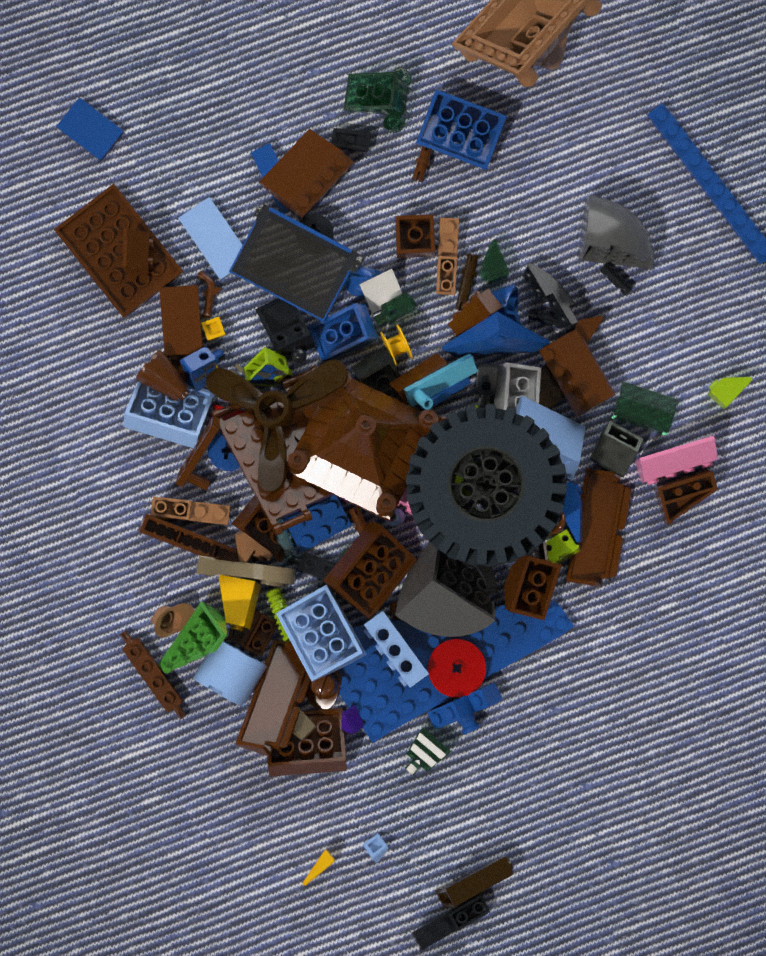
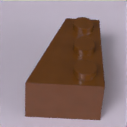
M710 470L653 487L663 522L667 525L718 490L713 471Z

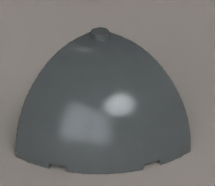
M588 195L586 197L578 260L653 269L654 248L650 234L642 221L628 208L614 201L601 198L598 195Z
M429 542L417 557L416 563L410 569L402 585L395 616L423 632L438 636L456 637L483 630L495 621L496 613L494 601H491L489 597L491 590L478 566L467 565L459 560L455 561L440 550H437Z

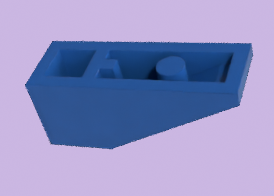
M570 481L566 483L567 491L562 512L565 514V520L576 542L580 544L582 543V498L580 495L583 492L579 484L575 485Z

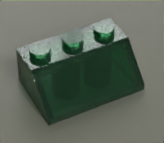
M622 382L611 418L666 436L669 433L675 415L677 399Z

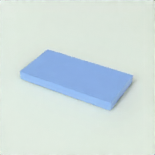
M208 197L178 219L220 280H223L232 274L229 270L242 247V243L211 198ZM249 255L248 259L246 260L245 264H247L248 262H250V261L252 260V258L250 257V255Z

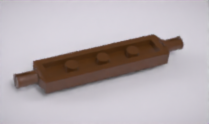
M127 630L121 633L120 636L126 643L122 649L163 708L166 712L174 710L180 720L184 718L187 714L180 706L184 699L140 638L132 639Z

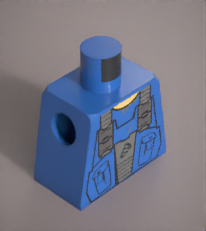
M203 347L181 359L180 363L187 382L196 392L200 391L206 386L205 381L208 374L214 369H218V363L224 360L226 356L221 349L211 353L207 347Z

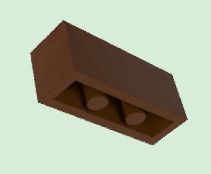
M489 289L482 293L480 290L471 296L472 301L469 300L461 306L462 311L458 310L451 316L453 320L448 326L457 337L502 308V305Z
M435 353L389 383L396 399L409 405L404 388L448 364L441 356Z

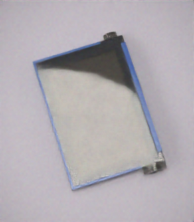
M265 204L263 207L258 206L254 213L257 219L229 272L325 322L350 273H358L365 257Z

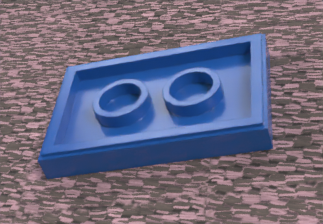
M80 97L56 126L57 129L99 161L105 158L124 134L121 128Z

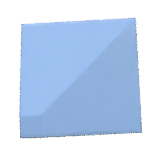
M379 833L363 844L376 863L380 861L389 849Z

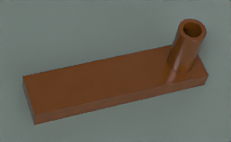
M213 416L179 470L176 478L177 485L183 487L187 481L205 491L209 487L211 480L193 472L219 430V418Z

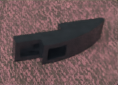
M531 263L528 264L524 271V278L533 288L535 297L542 304L549 302L550 309L556 313L561 327L565 328L567 333L573 331L578 321L571 311L575 304L571 296L547 272Z
M482 894L430 920L424 926L411 933L419 949L424 950L451 933L459 931L490 913V910Z

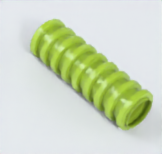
M274 588L265 595L269 597L268 602L271 603L270 608H273L272 613L275 614L274 618L277 619L278 629L282 631L280 634L284 636L283 641L289 642L290 639L276 615L277 612L288 607V605L285 604L286 599H283L284 594H281L282 589Z

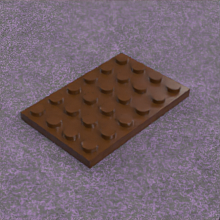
M114 183L54 229L124 319L159 293V288H165L184 273ZM123 228L148 232L151 238H154V250H151V257L154 258V268L150 269V274H127L124 270Z

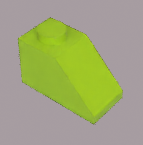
M751 377L722 378L720 381L715 380L708 387L710 391L707 395L721 408L725 409L753 379Z

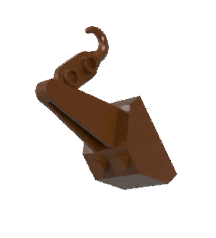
M561 512L558 526L556 524L549 536L562 532L566 521L563 512ZM545 541L531 554L519 558L510 567L504 586L505 604L508 611L544 621L562 566L557 562L548 560Z

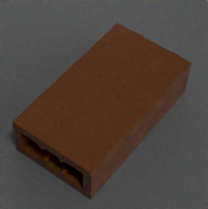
M198 285L159 288L164 354L170 361H180L181 357H187L204 347Z

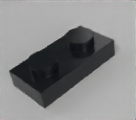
M333 128L331 144L343 150L369 153L371 132Z

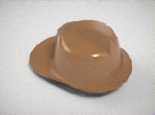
M186 603L173 607L162 606L158 608L154 616L150 618L155 626L156 635L165 638L181 631L194 613V609Z

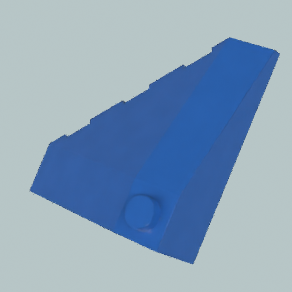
M496 312L443 345L442 350L455 357H462L467 354L482 356L536 353L549 345L550 341Z

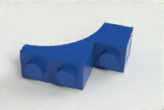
M494 682L470 693L468 696L460 697L427 713L436 730L488 708L503 699Z

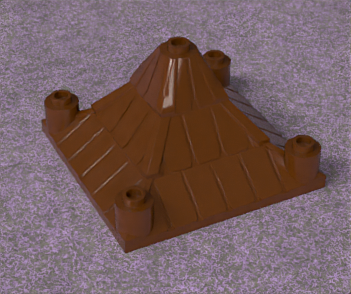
M348 372V379L344 386L320 400L294 452L289 455L287 473L390 522L407 488L406 476L410 467L411 455H414L420 438L422 436L425 437L430 432V427L435 422L439 423L440 419H438L437 414L433 410H417L350 378Z

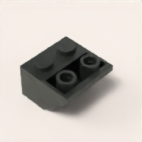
M609 421L602 431L589 460L623 478L638 453L643 438Z

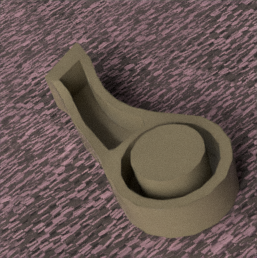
M199 555L196 574L252 578L261 580V584L285 587L286 584L294 585L296 569L224 561L214 557Z

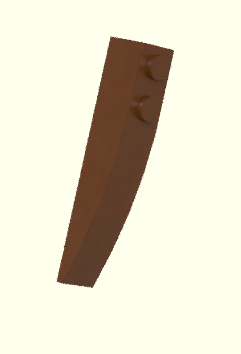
M143 515L137 531L139 533L196 555L239 562L237 549L151 515ZM250 556L246 563H251L253 557Z

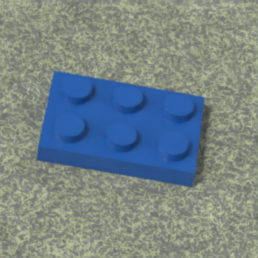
M332 495L307 507L312 515V520L301 522L288 530L300 552L303 553L352 525L338 498ZM298 511L284 518L283 520L285 522L302 513Z

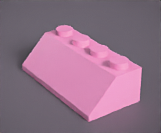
M710 436L639 458L635 461L641 483L647 482L648 485L658 483V479L662 477L668 480L677 477L676 473L682 471L684 474L694 472L695 467L702 466L703 469L713 466V462L718 460L715 438Z

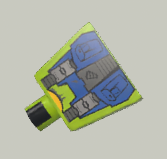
M265 347L243 368L246 380L253 385L274 387L282 379L292 377V370L288 368L285 356Z

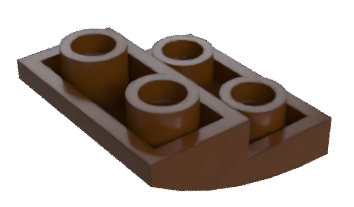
M255 610L250 630L243 629V632L230 628L226 639L261 657L278 625L275 620Z

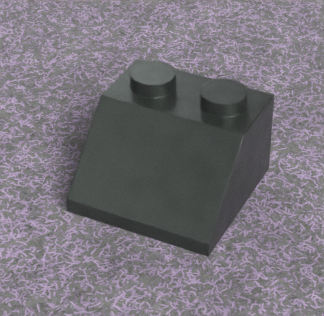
M384 348L351 367L358 382L388 396L393 394L389 383L401 376L392 358Z

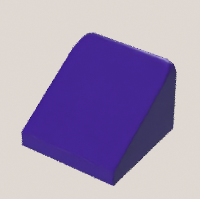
M353 705L342 713L341 730L354 734L364 727L356 706Z

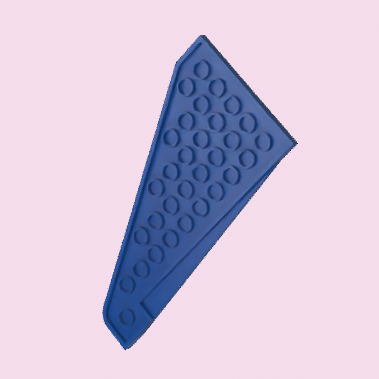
M553 600L550 602L545 621L510 612L506 609V605L495 606V621L483 630L465 636L446 637L423 632L405 621H391L427 672L429 658L437 646L448 640L462 639L474 644L483 654L486 663L485 678L557 639L574 627L561 606ZM352 627L367 655L338 670L341 676V685L338 693L349 708L353 705L356 706L364 725L363 729L373 743L394 729L451 698L442 694L433 686L429 674L411 688L408 685L404 687L398 679L400 676L399 672L396 669L392 671L387 664L388 657L385 653L381 655L376 649L375 645H377L375 639H369L363 631L366 627ZM381 629L377 636L380 640L384 641L388 639L389 633L387 630ZM392 645L389 648V653L392 656H398L400 654V647ZM403 661L400 666L401 670L409 672L412 664L409 661ZM454 663L452 665L454 667L452 672L461 673L460 668L462 665Z

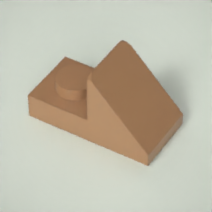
M237 532L235 534L239 562H247L250 556L260 562L269 561L273 556L270 551L246 533Z

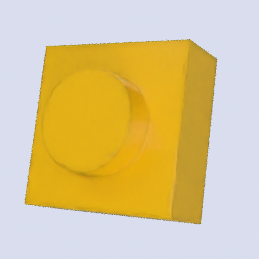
M220 317L201 323L208 342L226 336Z

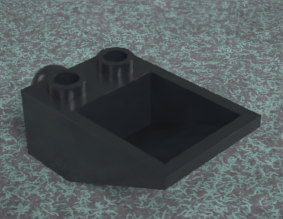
M279 298L255 309L276 353L285 356L286 360L292 358L296 363H303L307 358L306 351L316 346L298 309Z

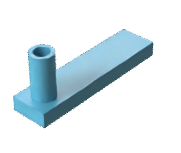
M467 354L404 388L409 405L414 407L420 404L424 409H430L433 406V400L430 397L478 372L473 356Z

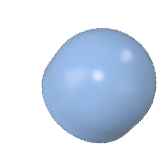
M396 508V520L394 522L386 520L388 525L399 526L404 522L405 514L402 509Z

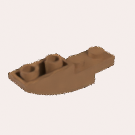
M440 218L436 294L455 295L459 218Z
M153 496L151 516L228 525L231 506Z

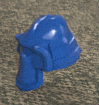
M512 284L492 291V294L502 305L498 312L521 325L517 312L519 304L518 287Z

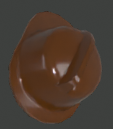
M334 671L320 679L311 681L307 698L312 706L317 709H328L335 703L341 685L339 671Z

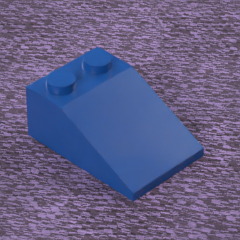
M354 303L327 317L325 322L319 321L309 326L322 362L364 347L379 339L366 304Z

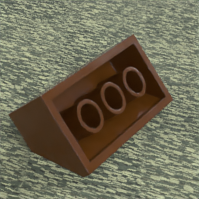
M579 329L573 330L539 350L576 417L591 411L616 395Z

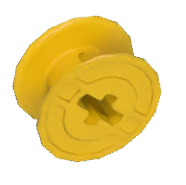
M398 324L396 325L398 331L396 336L386 339L384 334L380 332L386 350L396 367L395 356L407 352L409 357L413 359L410 347Z

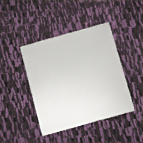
M392 269L359 284L372 314L389 306L386 302L390 300L394 302L399 301L396 297L401 294L403 295Z

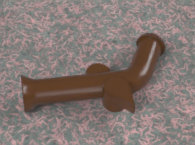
M200 271L197 274V278H200L208 285V290L203 292L206 301L204 312L201 316L212 318L211 311L214 296H217L223 288H217L214 280L205 274L204 271Z

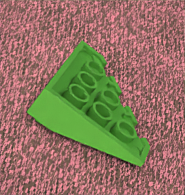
M201 601L159 662L163 672L169 673L176 668L187 665L189 662L203 658L209 653L216 652L227 636L226 620L222 613Z

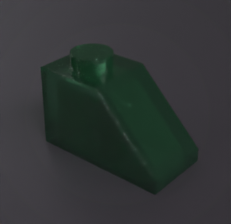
M496 239L492 240L481 264V270H479L481 280L486 281L487 285L508 278L510 274Z

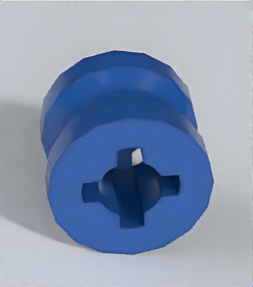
M475 713L457 721L463 728V735L481 727L475 720Z

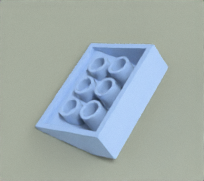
M137 382L124 413L123 427L194 448L203 433L215 395L204 388L196 392L188 384L189 395L183 401L181 399L176 401Z
M521 396L515 409L516 413L523 417L526 415L531 417L535 425L540 429L544 428L548 432L549 439L554 445H557L560 451V458L566 470L565 479L573 481L580 464L585 426Z
M328 585L321 587L276 613L312 682L367 655L333 590Z

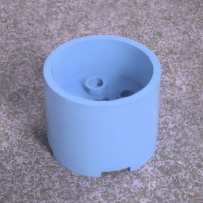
M223 641L216 652L205 656L193 679L231 702L244 707L267 666Z

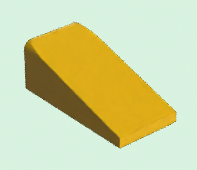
M327 848L303 881V885L306 886L335 862V858Z

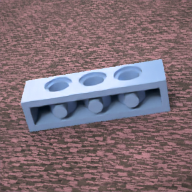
M383 611L364 624L366 629L363 631L369 639H375L377 645H375L376 649L381 655L385 653L388 657L387 664L392 671L396 669L399 672L400 676L398 679L404 687L408 685L411 688L429 674ZM385 629L388 631L389 637L387 640L383 641L378 638L379 630ZM392 645L400 647V654L398 656H392L389 653V648ZM403 661H409L412 664L409 672L401 670L400 666Z

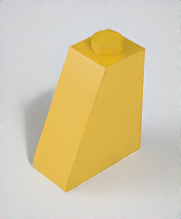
M219 575L226 623L231 625V629L243 632V629L250 630L261 585L256 581Z

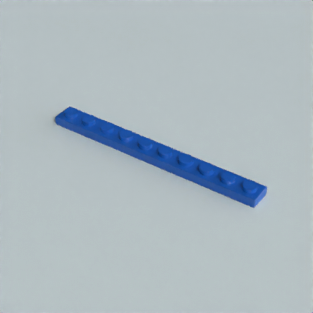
M662 103L648 113L647 117L758 264L761 265L766 261V238Z

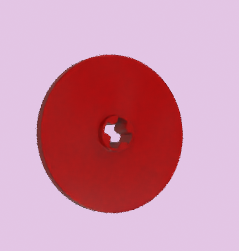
M462 639L445 641L435 648L429 658V678L433 686L446 696L457 698L465 695L468 696L481 686L485 678L486 663L484 656L469 641ZM454 663L462 665L460 668L461 673L452 672L454 668L452 665Z

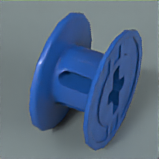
M222 433L215 435L208 446V457L213 465L219 470L226 472L240 468L233 453H229L228 459H225L226 455L223 453V450L227 449V442Z

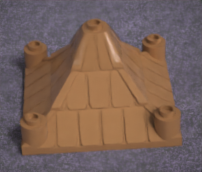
M490 0L453 41L452 46L460 51L467 61L471 62L480 59L514 74L523 87H531L538 80V73L533 67L540 65L546 69L553 70L560 66L566 49L567 35L580 11L583 10L587 16H595L600 12L602 3L600 0Z

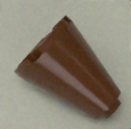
M158 350L151 356V360L144 364L136 376L138 382L176 401L180 399L183 401L190 393L188 391L189 385L161 350Z

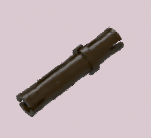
M470 253L467 254L465 268L461 273L463 276L455 310H463L461 306L469 300L473 279L477 274L475 270L479 258L478 255L473 254L472 256Z

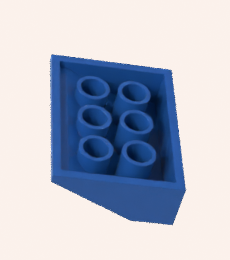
M436 89L416 144L487 170L508 116Z

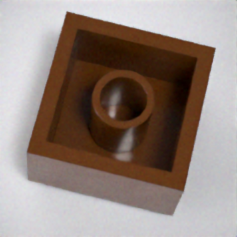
M434 214L395 216L397 258L435 257Z

